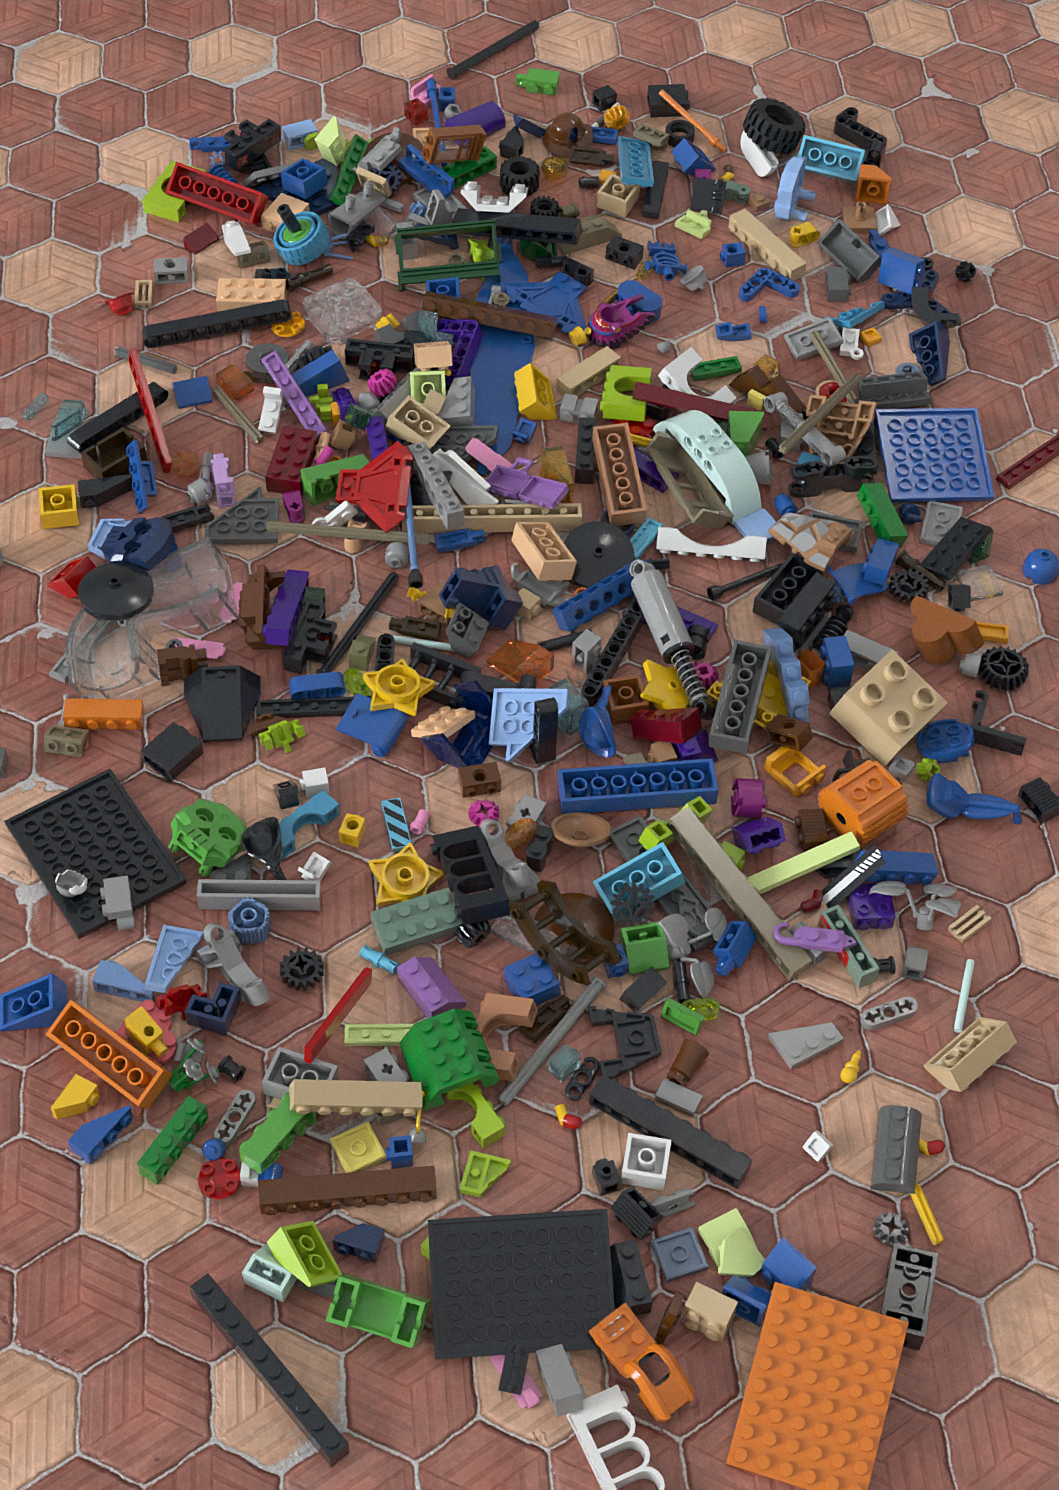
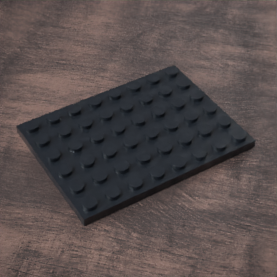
M111 769L95 775L4 821L10 834L78 939L117 920H108L107 916H103L102 905L106 904L105 899L102 900L100 888L104 887L103 879L128 876L133 911L187 883L185 876ZM66 870H72L84 875L87 878L85 892L74 897H66L60 894L56 889L55 882L58 873L62 874Z
M607 1209L428 1220L435 1360L506 1355L508 1344L530 1348L529 1353H536L537 1350L559 1344L563 1345L565 1351L601 1349L594 1342L589 1331L615 1311Z

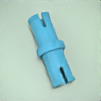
M364 945L359 952L360 957L373 963V966L376 968H382L392 975L398 972L397 967L400 964L388 958L385 953L375 951L367 945Z

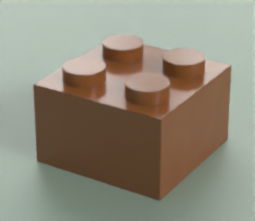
M640 675L603 680L602 693L605 686H611V693L606 707L611 724L631 721L630 718L638 710L649 709L648 700L640 697L644 690Z

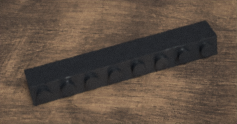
M458 208L452 220V223L495 219L497 238L577 245L583 232L581 221L576 218ZM492 230L459 234L492 237Z
M603 1075L590 1093V1105L642 1135L671 1140V1152L735 1189H738L750 1170L752 1160L748 1155L730 1148L724 1141L716 1140L707 1131L697 1129L689 1121L676 1117L670 1110L662 1109L651 1099L641 1097L635 1090L620 1085L614 1078H608Z

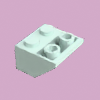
M267 1244L253 1253L242 1272L244 1284L281 1302H284L297 1280L296 1276L276 1261Z

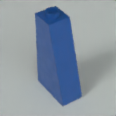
M333 350L291 374L305 397L318 393L317 384H328V389L350 381Z

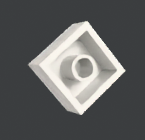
M628 1133L621 1176L622 1184L664 1191L671 1140Z

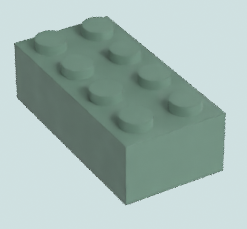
M449 887L371 912V922L381 950L386 956L457 933L456 931L462 922L460 918H456L454 906L456 905Z

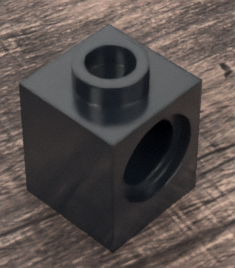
M967 584L948 585V607L956 612L965 611V608H971V586Z

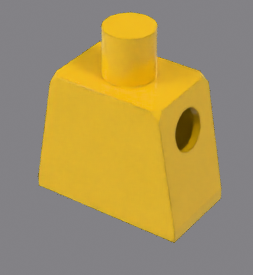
M142 1006L125 1018V1034L143 1052L148 1055L153 1051L158 1057H162L168 1051V1048L163 1043L164 1033Z

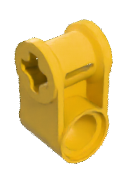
M806 221L791 227V237L788 239V244L791 247L798 248L815 242L819 238L820 232L811 222Z

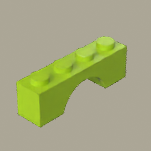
M699 796L688 802L680 811L689 807L692 812L698 815L699 821L704 824L713 809ZM659 819L645 828L638 841L646 850L662 842L667 846L676 840L673 833L667 827L669 820L662 822Z
M472 1082L443 1094L447 1100H463L475 1109L476 1117L471 1123V1133L483 1149L505 1136V1121L500 1115L497 1116L495 1114L492 1103L488 1099H484L477 1083L473 1084Z

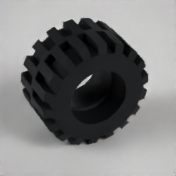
M515 156L514 158L510 157L509 160L506 159L500 167V187L502 191L510 194L512 187H515L516 184H525V187H529L527 195H532L539 188V165L536 164V161L531 158H525V156Z

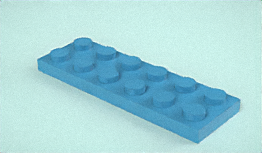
M618 136L617 145L621 182L626 185L636 184L641 187H653L654 177L649 142Z

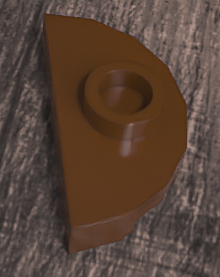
M266 713L256 717L252 726H250L251 738L268 731L269 726L284 721V717L273 715V713Z

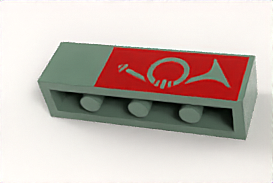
M836 905L821 911L818 921L820 928L844 931V934L856 941L855 946L842 950V953L836 952L858 989L875 982L880 968L840 906Z

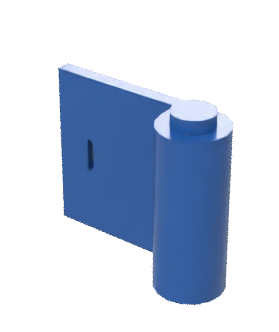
M357 693L337 725L336 730L369 743L373 750L372 752L376 756L386 757L409 718L406 713L395 708L371 711L370 704L372 699Z

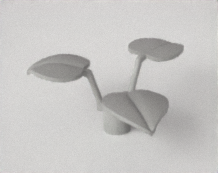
M883 881L874 885L870 890V894L880 893L892 896L906 893L913 910V917H917V928L920 930L933 929L934 910L957 918L958 911L961 908V903L954 899L940 898L935 900L937 895L949 897L957 892V887L940 883H930L923 887V891L932 894L931 900L926 901V906L920 907L919 911L916 910L910 890L906 888L904 883Z
M710 908L705 913V924L710 931L687 941L689 938L687 935L689 926L686 919L680 914L668 915L658 923L672 943L667 945L668 958L670 960L681 959L683 962H694L690 965L691 976L699 994L704 999L708 996L714 985L713 971L707 962H700L698 959L686 956L691 951L690 944L711 934L715 941L718 942L728 926V922L719 909Z

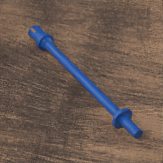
M430 78L426 82L428 87L427 96L431 98L435 128H440L441 121L437 102L439 89L436 86V80ZM441 141L438 151L448 150L444 146V141ZM441 162L442 167L447 165V162Z

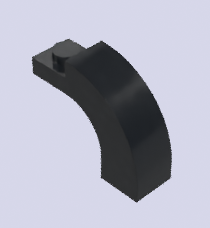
M929 287L912 288V306L918 318L925 326L935 321L950 328L961 326L959 314L938 313L931 309L932 292Z

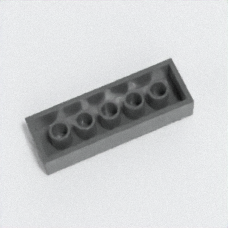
M734 639L709 734V747L747 754L771 661L772 647Z

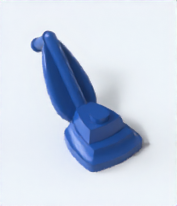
M939 773L932 775L929 781L927 805L934 812L945 818L953 819L960 812L968 818L983 820L1001 818L1013 813V823L1020 824L1022 822L1021 807L1018 804L988 794H967L956 781L948 780Z

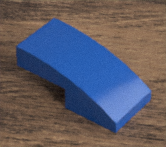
M731 322L715 325L719 340L742 341L752 339L749 322L732 326Z

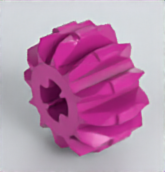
M380 369L379 372H375L374 375L370 376V379L367 381L369 390L378 398L390 394L398 385L396 376L388 369Z
M695 661L693 668H696V674L700 675L699 681H703L701 686L709 690L718 681L719 672H717L716 666H712L711 662L706 664L704 661L701 663Z

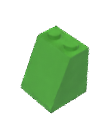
M729 411L726 434L742 452L744 457L752 455L761 439L764 412Z

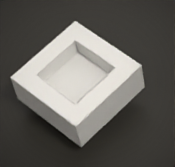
M817 1130L813 1132L802 1148L817 1162H820L832 1148L833 1144Z

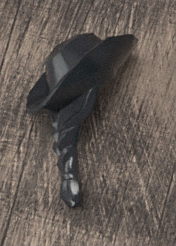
M274 816L254 823L241 835L242 846L247 854L263 862L276 880H287L280 867L282 840L279 820Z

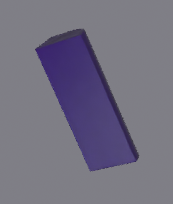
M490 101L446 119L445 127L480 125L485 133L489 135L505 128L506 120L501 108L493 101ZM464 139L463 145L469 143L470 139ZM453 140L457 145L460 146L461 140Z
M634 448L640 480L659 492L664 493L668 486L657 470L655 461L649 455ZM670 471L676 481L679 478V473Z

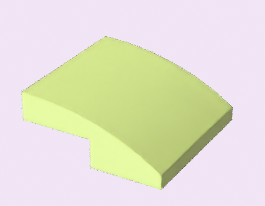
M737 1208L698 1227V1232L709 1248L708 1253L717 1268L720 1267V1252L717 1247L722 1245V1241L736 1228L741 1227L757 1248Z

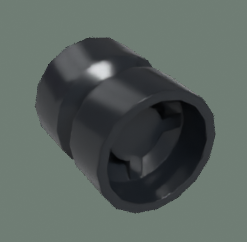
M691 625L687 628L695 646L691 659L700 660L705 657L707 644L710 639V631L702 625Z

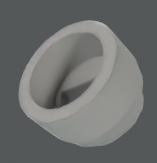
M670 340L657 343L659 352L668 353L670 351Z

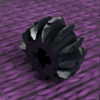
M487 920L464 926L460 924L456 931V936L465 947H476L490 934L491 926Z

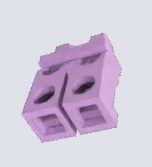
M223 453L214 454V459L210 461L218 508L230 507L236 504L233 477L230 475L228 457L224 458Z

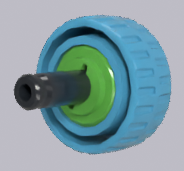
M280 205L277 212L283 222L278 226L273 237V243L278 253L290 265H304L314 261L322 255L330 242V233L325 223L316 213L304 211L294 214L289 205Z

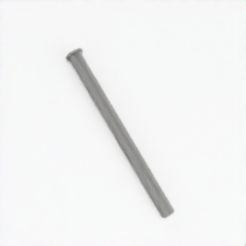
M596 976L592 978V983L517 1073L515 1081H511L500 1094L498 1101L501 1104L507 1106L597 994L606 988V984L602 979Z

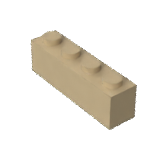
M606 346L591 357L586 358L583 362L573 366L564 374L557 377L556 390L563 396L565 393L579 396L606 379V374L610 372L611 365L620 366L621 357Z

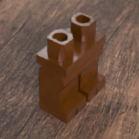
M191 644L189 647L156 649L162 687L169 686V681L184 680L201 667H208L206 648L195 650V645Z

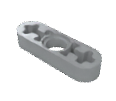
M903 997L867 1009L862 1013L860 1019L861 1026L866 1030H875L911 1018L916 1014L918 1008L917 1001L912 997ZM904 1005L911 1007V1010L904 1008ZM891 1010L895 1016L887 1017L883 1011ZM867 1017H869L870 1019H874V1022L866 1020Z
M242 1090L236 1095L215 1129L214 1137L220 1139V1134L224 1135L228 1130V1137L222 1139L226 1147L234 1142L256 1105L255 1095L252 1091ZM247 1098H249L250 1102H245V1104L243 1105L242 1099L246 1100ZM233 1114L241 1116L240 1121L236 1123L231 1122L229 1118Z

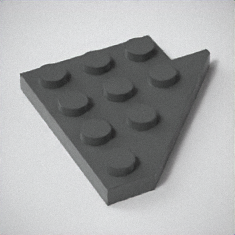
M498 425L451 426L429 450L431 454L439 449L443 452L452 450L462 460L468 462L474 458L465 449L471 439L476 438L486 446L491 447L497 443L499 427Z
M258 487L205 526V544L278 543V532H268L266 525L267 521H279V498H262V488Z

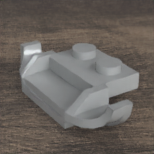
M394 127L390 135L383 137L359 161L357 168L359 166L370 172L372 171L371 168L382 171L402 151L399 145L401 130Z
M515 562L511 564V576L517 584V589L525 588L541 598L543 606L551 605L557 607L572 598L571 596L567 599L560 597L561 593L568 589L569 582L565 580L539 581L532 570L527 569L522 572L519 567L520 563Z

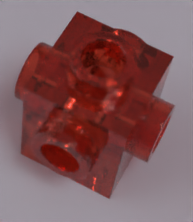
M418 98L404 103V115L415 126L428 120V107Z

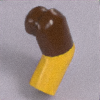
M730 164L723 167L725 175L720 180L730 181L734 178V167Z

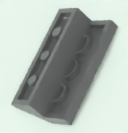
M923 371L860 378V382L857 384L860 399L872 398V401L877 403L876 409H895L932 404V397L927 391L928 378Z

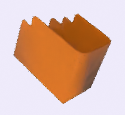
M802 648L801 655L796 656V658L800 660L801 676L811 681L809 689L822 682L825 663L813 650L810 652L809 649L806 651L805 648Z

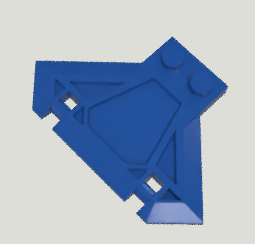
M559 271L549 282L505 284L506 293L510 298L509 302L512 304L518 302L521 304L519 308L525 311L557 317L556 327H562L561 332L569 334L577 326H580L583 331L587 328L578 300L586 292L587 286Z

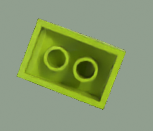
M314 1221L280 1227L267 1241L276 1261L308 1287L335 1282L342 1275Z

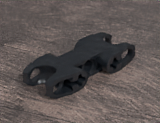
M853 456L846 458L844 464H836L831 467H826L821 461L799 464L791 468L793 479L797 481L789 484L788 490L790 495L795 497H816L821 494L822 490L841 488L844 492H858L864 483L861 481L862 479H868L869 483H875L873 475L869 473L874 472L878 468L876 458ZM870 462L873 466H864V463ZM801 470L805 474H797L796 471ZM802 487V490L795 491L793 488Z

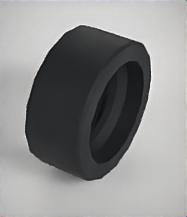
M685 120L669 122L665 133L670 134L668 144L676 147L683 138L693 143L694 126ZM674 132H683V133H686L687 135H685V136H677V135H674L673 133H674Z

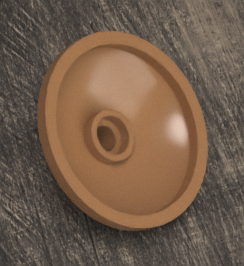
M583 812L560 815L551 824L553 835L559 841L577 848L599 845L609 838L611 831L610 825L606 820L597 815Z

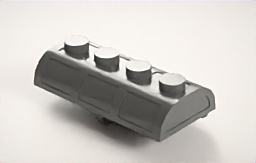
M840 219L817 242L840 266L847 267V272L858 282L866 281L881 264V257Z
M887 1105L879 1109L871 1180L872 1190L915 1194L922 1114L917 1109L896 1105Z

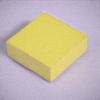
M751 389L748 392L747 405L762 411L765 407L764 398L766 396Z

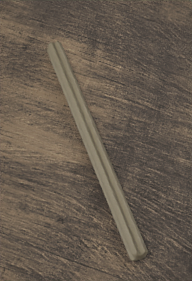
M817 330L811 331L810 338L839 387H841L847 381V378ZM853 389L845 396L848 402L855 404V399H859ZM874 425L875 447H880L877 428Z
M853 374L779 445V452L786 454L860 382V375Z
M267 521L266 525L268 532L409 543L408 532L389 531L385 533L383 530L279 521ZM415 533L416 544H428L429 534Z

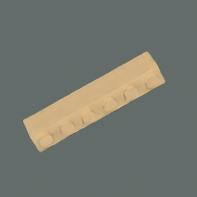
M744 208L730 215L728 226L730 231L736 234L741 241L745 242L779 274L792 281L805 275L807 263Z
M294 1079L289 1085L290 1111H296L297 1114L318 1112V1114L327 1115L331 1112H339L341 1115H350L353 1112H361V1115L382 1113L384 1116H391L395 1113H403L404 1116H414L422 1108L421 1082Z

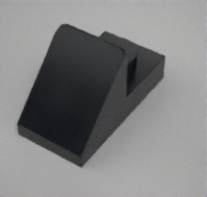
M292 780L273 784L281 809L299 805L297 784Z

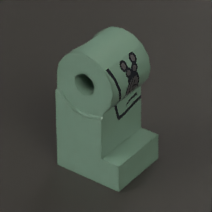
M723 180L727 182L724 201L727 199L736 201L739 204H746L750 195V188L748 186Z

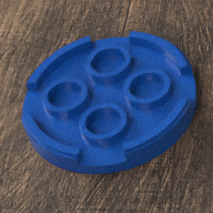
M942 719L928 724L929 727L919 732L916 737L919 753L925 758L935 759L936 761L951 760L962 756L971 749L975 741L972 727L969 724L957 722V719Z

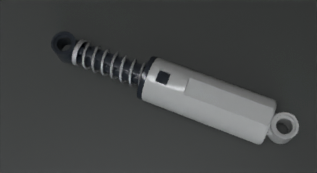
M637 559L630 565V574L634 577L631 587L663 661L667 664H675L674 669L677 670V675L680 676L679 680L683 683L682 687L686 689L685 694L688 695L691 708H699L701 719L711 720L714 718L716 705L709 701V695L704 692L706 688L701 686L703 681H699L700 675L696 674L697 669L693 668L694 662L690 661L691 655L695 651V646L662 573L656 570L652 564Z

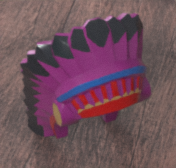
M642 294L629 297L617 303L608 304L603 302L599 305V310H596L591 315L587 327L591 329L589 340L597 344L599 348H605L606 346L611 349L615 346L620 347L622 343H626L628 339H632L634 335H637L640 330H644L645 326L650 325V322L654 321L656 316L652 312L640 311L631 316L627 307L644 299Z

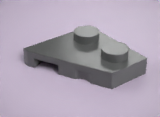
M246 853L231 861L224 868L219 867L211 871V879L252 880L250 855Z

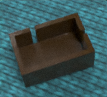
M121 428L97 443L99 459L94 445L81 452L83 467L96 479L127 474L130 472V461L126 452L127 446L137 439L126 428ZM138 440L141 461H147L145 446Z

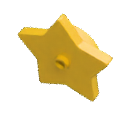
M400 659L397 663L388 665L380 671L363 673V680L373 691L370 704L371 711L395 708L416 716L418 699L435 686V681L419 676L414 669L407 665L404 659Z
M647 659L643 663L648 682L640 697L649 700L659 710L691 707L688 695L685 694L686 689L682 687L683 683L680 682V676L677 675V670L674 669V666L667 668Z
M408 843L398 854L390 858L369 860V867L380 883L376 906L401 903L426 895L427 890L444 876L442 870L426 864L418 856L412 843Z

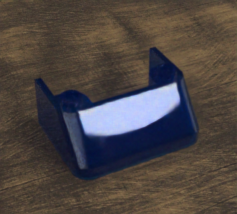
M477 680L456 683L453 687L464 699L460 708L474 711L475 718L462 727L453 743L443 733L422 736L420 739L439 761L460 768L482 764L493 747L489 745L493 700Z

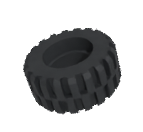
M760 98L752 103L743 121L744 132L747 133V137L751 138L752 142L758 144L759 147L776 154H786L794 151L805 132V121H803L802 116L797 111L793 110L791 106L786 105V103L779 102L776 99L772 100L771 98Z

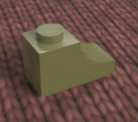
M358 635L357 639L352 641L348 653L349 668L368 671L376 645V638Z

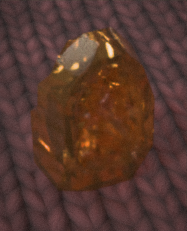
M531 818L520 819L513 823L505 833L504 838L507 845L513 850H519L526 846L533 839L537 830V824Z

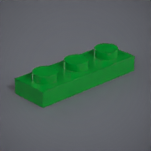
M737 356L700 362L690 372L693 381L741 373L742 366Z

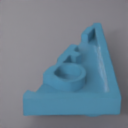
M884 301L872 303L869 309L863 310L862 307L838 313V318H830L835 326L854 328L858 323L864 322L868 317L884 309Z

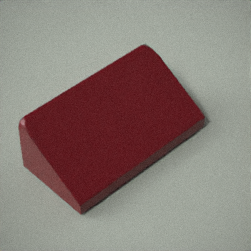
M205 223L183 238L184 247L195 255L219 240V236L208 223Z

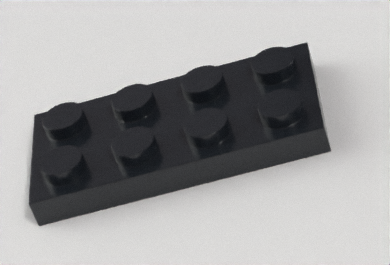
M960 517L920 565L936 576L950 581L991 533V528Z

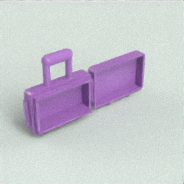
M518 457L510 468L496 465L495 469L485 480L491 485L489 490L491 494H498L505 498L509 497L516 500L520 498L521 501L528 504L532 503L554 509L568 493L569 488L565 483L539 476L531 477L527 471L533 466L534 462L522 457ZM518 464L526 466L522 471L515 469Z

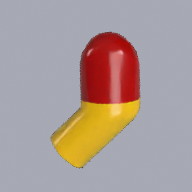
M564 1104L555 1106L561 1126L569 1129L581 1128L583 1122L580 1117L568 1114Z
M920 1137L919 1150L925 1155L930 1156L943 1152L945 1144L942 1140L926 1142Z

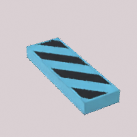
M401 798L381 801L392 852H400L408 843H411Z

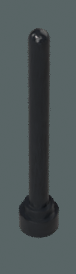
M783 563L776 564L723 586H710L707 588L708 597L712 601L720 599L723 593L776 573Z

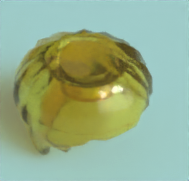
M554 156L543 160L541 171L544 176L554 181L563 179L568 172L567 158Z

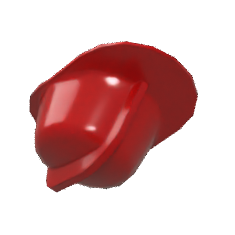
M135 292L126 293L97 303L107 302L114 314L119 316L125 315L133 311L132 295Z

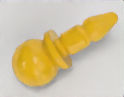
M857 1050L853 1054L851 1061L847 1062L845 1068L841 1070L840 1077L843 1082L850 1084L857 1079L861 1050Z

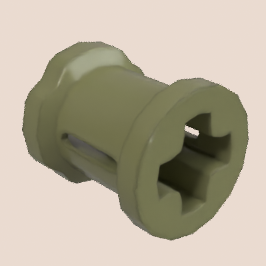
M574 202L569 206H560V217H578V205Z

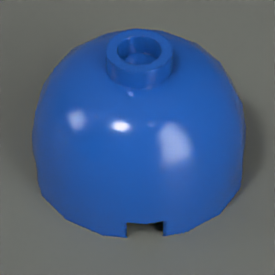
M1044 548L1035 549L1024 560L1022 571L1027 579L1028 577L1033 579L1032 582L1036 584H1050L1058 577L1059 559L1051 550Z

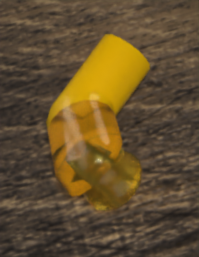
M370 234L366 236V241L374 247H381L389 242L388 237L385 235L374 237Z

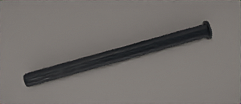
M534 20L454 67L447 68L448 77L452 80L455 79L460 73L539 28V22Z
M392 572L387 576L322 667L316 670V674L332 672L351 646L352 641L356 639L399 580V575L396 572Z

